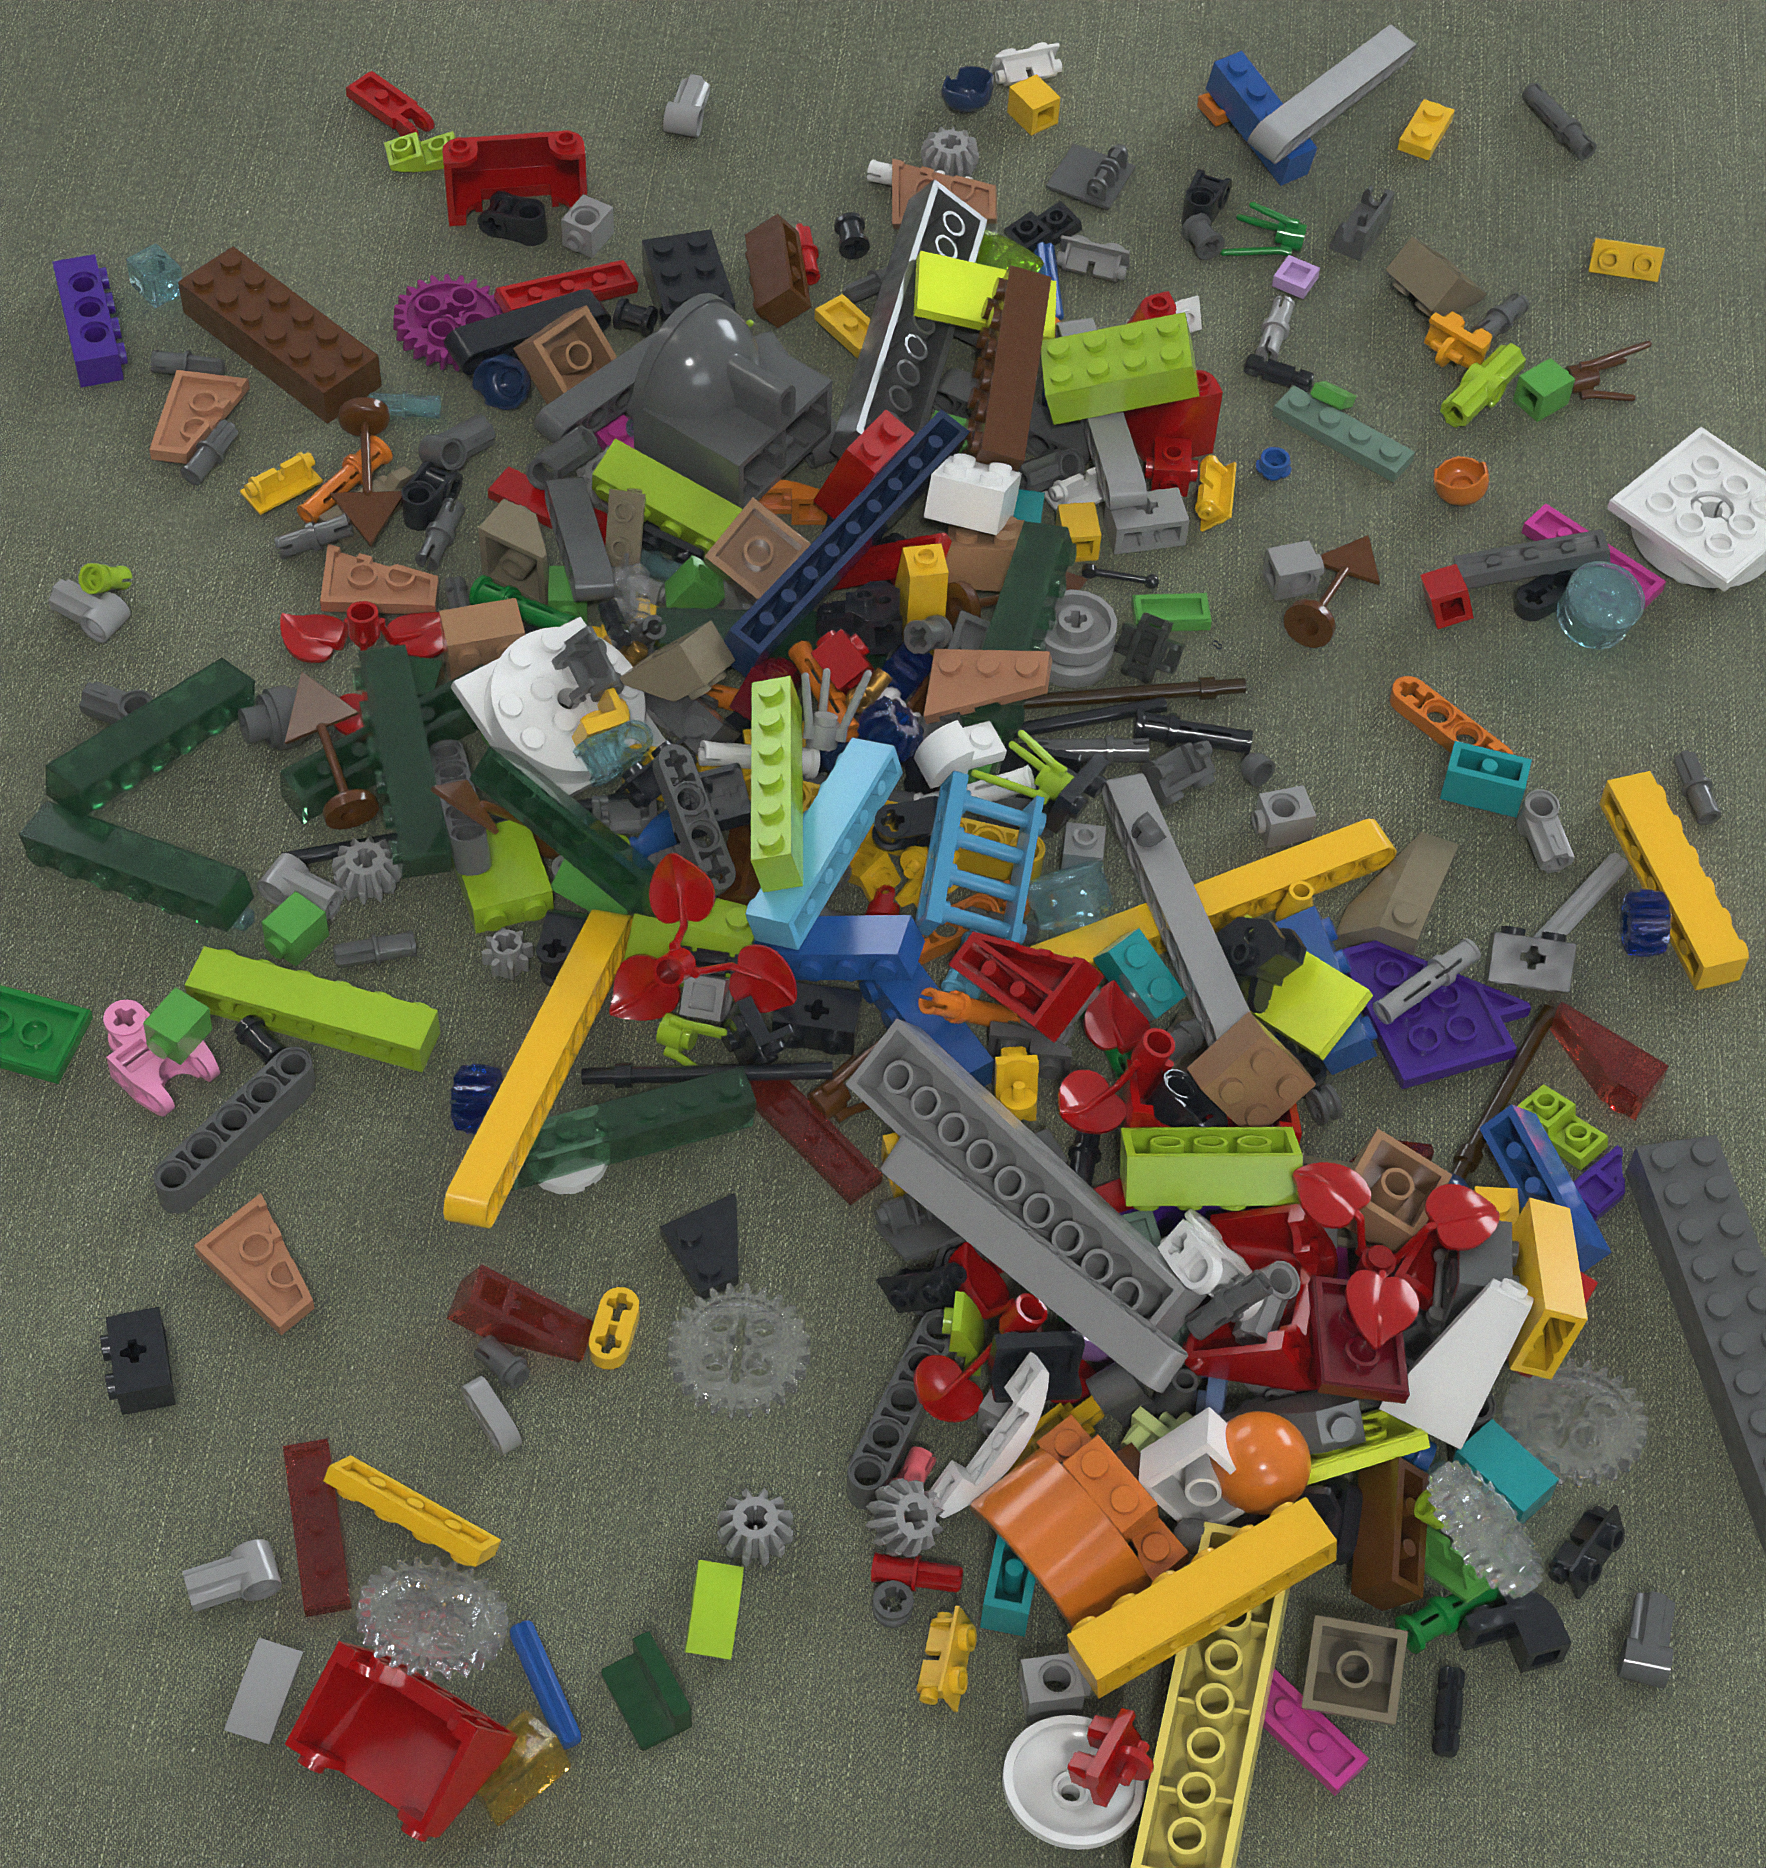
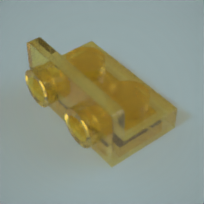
M527 1710L523 1711L505 1726L513 1731L518 1738L509 1756L474 1796L484 1805L491 1820L497 1826L505 1823L571 1768V1763L557 1735Z

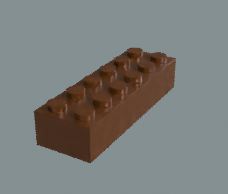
M234 246L178 281L184 314L327 424L338 417L339 407L344 402L353 398L367 397L382 387L379 357L376 353Z
M1013 265L1009 266L1003 278L998 277L996 279L992 298L987 297L983 305L981 318L986 319V324L980 330L976 345L978 349H981V355L977 357L972 370V378L977 379L976 387L971 389L967 402V409L972 410L971 418H967L964 425L970 433L966 439V449H962L961 454L971 455L976 458L975 462L990 465L992 462L1010 465L1012 471L1018 472L1025 460L1052 277Z

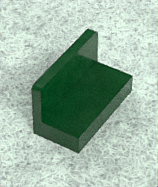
M650 1631L632 1639V1655L603 1668L601 1671L602 1678L639 1749L642 1751L692 1727V1709Z

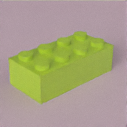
M1185 312L1042 341L1041 359L1045 396L1054 425L1199 397L1193 344Z
M1293 1127L1121 1128L1120 1178L1126 1206H1133L1140 1211H1154L1159 1209V1206H1177V1208L1185 1211L1189 1209L1197 1211L1202 1209L1203 1206H1220L1225 1210L1239 1211L1245 1209L1246 1206H1264L1268 1208L1299 1204L1292 1174L1296 1169L1303 1167V1154Z

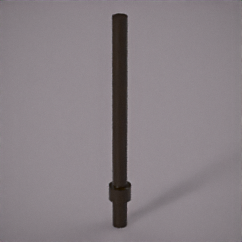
M1214 676L1198 677V680L1194 682L1047 692V694L1016 701L1017 710L1132 702L1165 697V699L1199 697V700L1216 699L1217 695L1246 693L1245 678L1215 680Z
M1544 1005L1469 1140L1467 1143L1461 1144L1453 1158L1454 1167L1450 1173H1454L1466 1180L1469 1173L1476 1171L1483 1158L1481 1151L1486 1144V1140L1479 1128L1506 1108L1558 1014L1553 1006Z

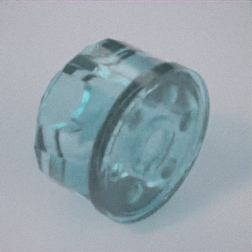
M1605 561L1589 562L1580 566L1570 577L1566 590L1557 603V619L1566 635L1581 646L1597 650L1612 648L1623 640L1630 628L1637 623L1645 608L1644 592L1637 579L1623 567Z
M1103 859L1074 865L1030 880L1027 896L1039 929H1051L1053 934H1059L1105 918V911L1110 910L1114 902L1103 871L1105 867Z

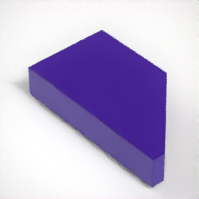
M1619 1145L1614 1147L1573 1181L1595 1222L1617 1205L1625 1194V1179L1622 1173L1623 1151Z

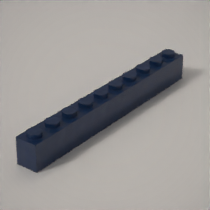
M941 409L729 629L724 642L736 660L731 666L747 677L752 667L764 662L929 487L931 474L949 456L959 453L970 431Z

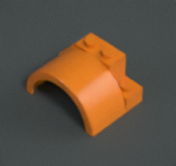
M1072 1414L1036 1442L1037 1450L970 1504V1511L978 1521L983 1520L1035 1577L1064 1617L1070 1630L1082 1619L1090 1616L1097 1618L1109 1611L1112 1605L1122 1596L1129 1593L1136 1595L1149 1588L1160 1574L1169 1570L1176 1572L1189 1561L1187 1549L1159 1518L1157 1502L1098 1434L1092 1439ZM1129 1541L1132 1542L1133 1549H1134L1135 1552L1138 1554V1556L1135 1555V1553L1133 1552V1550H1132V1549L1130 1548V1546L1128 1545V1542H1129Z

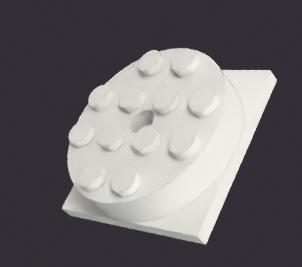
M1703 427L1698 428L1609 501L1607 509L1631 526L1633 539L1644 558L1678 583L1719 588L1725 592L1730 587L1747 583L1766 571V471Z
M581 617L561 627L543 628L520 637L504 651L500 658L453 681L451 689L537 814L544 807L551 804H560L621 771L622 754L629 746L646 744L658 747L666 741L646 712L644 692L624 685L623 691L618 696L628 706L630 722L621 737L580 751L577 750L571 737L583 716L599 710L597 707L598 702H593L590 697L591 693L585 695L586 700L584 702L573 704L569 694L579 686L570 668L566 667L561 670H555L551 661L565 650L566 645L564 642L587 626ZM603 640L607 647L606 654L616 672L623 675L633 668L619 650ZM559 703H563L568 707L572 706V708L566 709L562 707Z

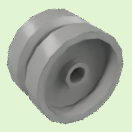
M1073 589L1055 592L1041 601L1034 614L1030 649L1032 651H1050L1052 657L1050 683L1060 687L1080 688L1091 686L1105 677L1111 668L1116 636L1117 618L1114 610L1103 598L1088 591Z

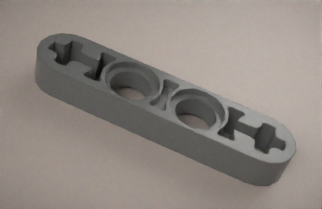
M669 744L655 757L652 765L653 772L686 859L702 869L707 876L711 870L714 873L722 874L723 878L719 882L716 878H710L715 889V896H719L735 881V867L690 752L678 744ZM669 758L672 763L679 762L680 768L677 771L674 767L666 766L665 762ZM678 779L679 784L674 787L673 783ZM686 792L692 795L696 800V809L691 811L683 809L678 803V794ZM695 829L705 831L710 837V846L702 848L696 845L692 840V831ZM714 853L716 856L710 861L708 856Z

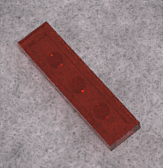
M789 1080L750 1081L741 1087V1096L850 1206L882 1183L883 1174Z
M328 1438L283 1446L305 1617L352 1609L336 1490L331 1485L323 1482L328 1467L332 1464Z

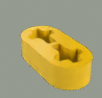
M612 1288L600 1300L589 1336V1356L591 1361L599 1368L606 1370L618 1368L625 1363L629 1355L639 1321L640 1307L637 1295L628 1288ZM619 1303L626 1304L627 1310L622 1311L619 1322L614 1321L613 1309H617ZM609 1335H615L616 1347L612 1348L610 1353H603L602 1347L606 1346Z

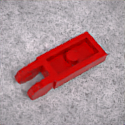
M373 71L368 72L346 87V96L392 129H396L400 137L415 132L418 134L419 131H417L416 127L425 132L434 129V120L428 112H425L423 108L418 106L415 100ZM411 118L415 125L412 122L410 123L408 119Z

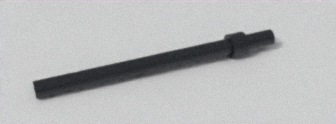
M833 1062L633 1067V1063H615V1066L611 1068H582L581 1081L582 1085L615 1084V1088H633L634 1084L833 1079Z

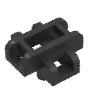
M1147 612L1142 614L1138 626L1124 622L1118 643L1113 650L1126 656L1121 673L1142 680V682L1147 684L1152 683L1157 669L1170 674L1175 673L1185 645L1168 639L1174 623ZM1149 623L1161 627V630L1150 626ZM1167 648H1169L1168 655H1167L1166 660H1165V662H1164V661H1163L1164 655H1165V653H1166ZM1135 661H1139V662H1141V663H1144V664L1147 665V667H1146V666H1143V665H1141V664H1138V663H1136Z

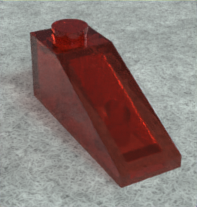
M1564 1002L1560 1003L1550 1028L1551 1032L1598 1098L1607 1103L1615 1112L1625 1114L1636 1121L1661 1088L1669 1065Z
M480 1265L460 1281L446 1318L484 1338L488 1335H494L499 1342L578 1363L583 1360L594 1323L484 1265Z

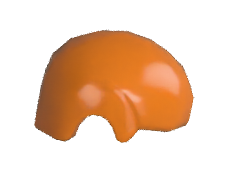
M1456 456L1445 460L1438 468L1434 469L1435 490L1438 496L1450 505L1466 506L1474 504L1484 496L1488 489L1490 479L1488 468L1484 461L1479 463L1473 458Z

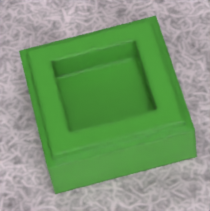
M1327 381L1315 382L1310 393L1311 397L1339 410L1351 408L1357 395Z

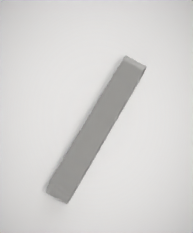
M1092 317L1057 322L1055 325L1056 338L1097 330ZM1123 411L1080 420L1107 509L1115 510L1146 505V483Z

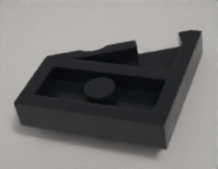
M734 1193L660 1226L662 1239L700 1302L738 1284L737 1198Z

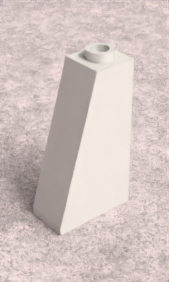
M1493 1278L1408 1368L1410 1396L1406 1403L1382 1401L1379 1409L1416 1428H1421L1428 1434L1461 1450L1532 1307L1534 1298L1527 1295L1528 1289L1511 1279L1504 1278L1500 1282Z

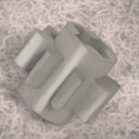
M501 928V931L494 934L493 937L486 936V949L481 951L483 965H491L492 977L499 975L503 978L514 980V977L522 971L528 972L530 970L529 958L533 957V945L529 942L524 943L523 931L515 932Z

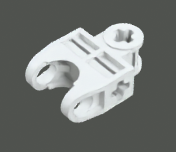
M1189 1209L1184 1214L1186 1220L1183 1219L1168 1236H1165L1160 1241L1161 1244L1158 1247V1250L1180 1281L1199 1295L1208 1294L1214 1298L1215 1292L1225 1287L1228 1289L1252 1273L1243 1257L1225 1245L1220 1232L1205 1217L1193 1209ZM1264 1299L1243 1312L1244 1316L1239 1321L1244 1322L1252 1318L1260 1309Z

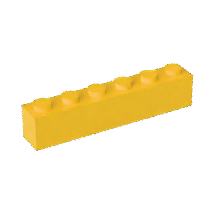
M1651 771L1607 780L1599 805L1695 991L1739 981L1749 960L1747 945L1737 936L1732 926L1729 911L1723 908L1719 902L1712 879L1705 875L1699 864L1696 849L1694 846L1689 845L1683 833L1679 817L1672 813L1667 803L1664 788L1657 784Z
M1306 1497L1294 1504L1292 1502L1283 1503L1274 1509L1269 1518L1256 1526L1246 1525L1237 1530L1231 1536L1230 1541L1216 1549L1209 1547L1200 1551L1187 1566L1176 1572L1169 1570L1160 1574L1149 1588L1136 1595L1129 1593L1122 1596L1112 1605L1109 1611L1097 1618L1090 1616L1079 1621L1072 1628L1071 1633L1067 1634L1069 1655L1098 1699L1336 1561L1337 1539Z

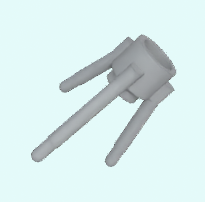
M825 668L823 670L819 709L814 713V718L812 714L809 674L806 672L802 674L803 738L806 739V744L809 747L830 751L837 748L838 742H846L849 725L872 676L870 670L864 672L841 724L837 722L838 716L836 714L827 712L830 669Z

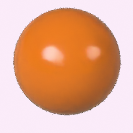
M1265 1411L1247 1412L1228 1421L1225 1432L1226 1444L1237 1470L1230 1475L1210 1457L1212 1468L1221 1485V1497L1229 1505L1254 1515L1271 1514L1274 1509L1283 1503H1294L1303 1493L1311 1473L1309 1447L1298 1428L1284 1417Z

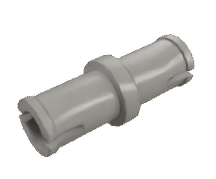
M1282 295L1273 299L1269 317L1262 323V337L1255 354L1263 356L1264 361H1267L1270 351L1269 359H1278L1282 341L1289 335V321L1295 309V302L1288 296L1284 297L1281 307Z

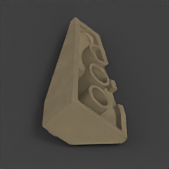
M1421 832L1347 906L1337 929L1339 939L1335 941L1352 947L1376 940L1415 956L1459 844Z

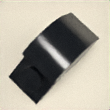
M1522 1587L1501 1588L1493 1608L1491 1605H1483L1469 1611L1464 1617L1457 1634L1464 1651L1507 1640L1520 1673L1563 1662L1572 1644L1556 1608L1539 1593Z

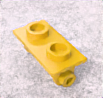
M1595 238V242L1591 246V261L1588 272L1658 282L1665 248Z
M298 452L293 458L281 463L280 470L276 471L273 467L256 477L248 478V483L244 485L240 493L258 514L262 515L323 483V479L312 468L315 465V460L311 453L303 454Z
M1208 455L1199 464V480L1203 484L1199 485L1195 511L1201 518L1200 530L1202 532L1232 518L1237 466L1235 461L1224 466L1218 461L1216 456Z
M955 1606L954 1614L938 1612L937 1617L931 1620L925 1652L929 1656H940L939 1660H923L916 1691L920 1694L919 1700L922 1703L935 1705L938 1702V1698L944 1699L953 1712H958L961 1695L967 1690L969 1654L974 1651L977 1642L976 1628L960 1606Z

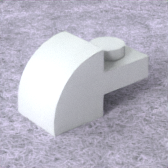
M957 720L940 727L926 737L916 750L914 760L931 789L941 786L953 771L967 774L970 769L1004 761L1007 750L990 721L962 728Z

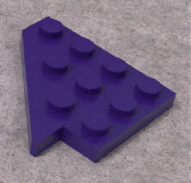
M1376 940L1343 949L1352 969V972L1347 973L1346 976L1369 989L1373 995L1362 1012L1364 1016L1370 1017L1378 1035L1376 1040L1401 1089L1515 1057L1517 1048L1504 1023L1528 1017L1531 1010L1529 1002L1457 974L1456 981L1449 986H1440L1422 1001L1394 1019L1391 1024H1385L1376 1016L1373 1010V1003L1377 1000L1379 1001L1403 982L1427 967L1428 961Z

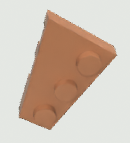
M892 158V225L894 229H900L908 200L934 179L986 218L987 224H997L996 185L958 175L953 177L937 173L934 169L924 166L919 168L907 165L904 161Z
M176 370L149 449L151 460L187 464L197 451V443L205 440L219 421L224 420L250 389L248 378Z
M328 544L320 598L321 611L347 612L351 604L358 601H368L377 606L378 613L413 614L437 612L438 576L399 564L389 567L375 563L371 556L359 553L355 557L341 553L340 547Z
M935 649L924 711L926 724L940 721V716L960 712L961 715L975 712V707L995 702L1004 705L1047 694L1052 665L1050 651Z
M261 1193L194 1245L196 1255L281 1336L315 1309L309 1290L283 1242L282 1235L276 1223H274Z

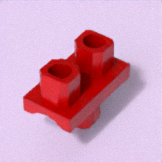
M1121 1708L1116 1719L1095 1715L1088 1727L1087 1739L1090 1747L1099 1750L1095 1756L1081 1751L1075 1752L1068 1763L1067 1769L1071 1782L1089 1789L1093 1804L1107 1808L1119 1783L1123 1786H1129L1133 1779L1139 1781L1148 1780L1154 1771V1764L1147 1755L1150 1746L1142 1740L1141 1735L1133 1726V1721L1136 1717L1135 1711Z

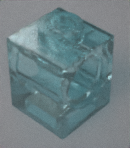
M157 243L126 258L131 285L154 308L180 295L178 281L182 279L181 267Z

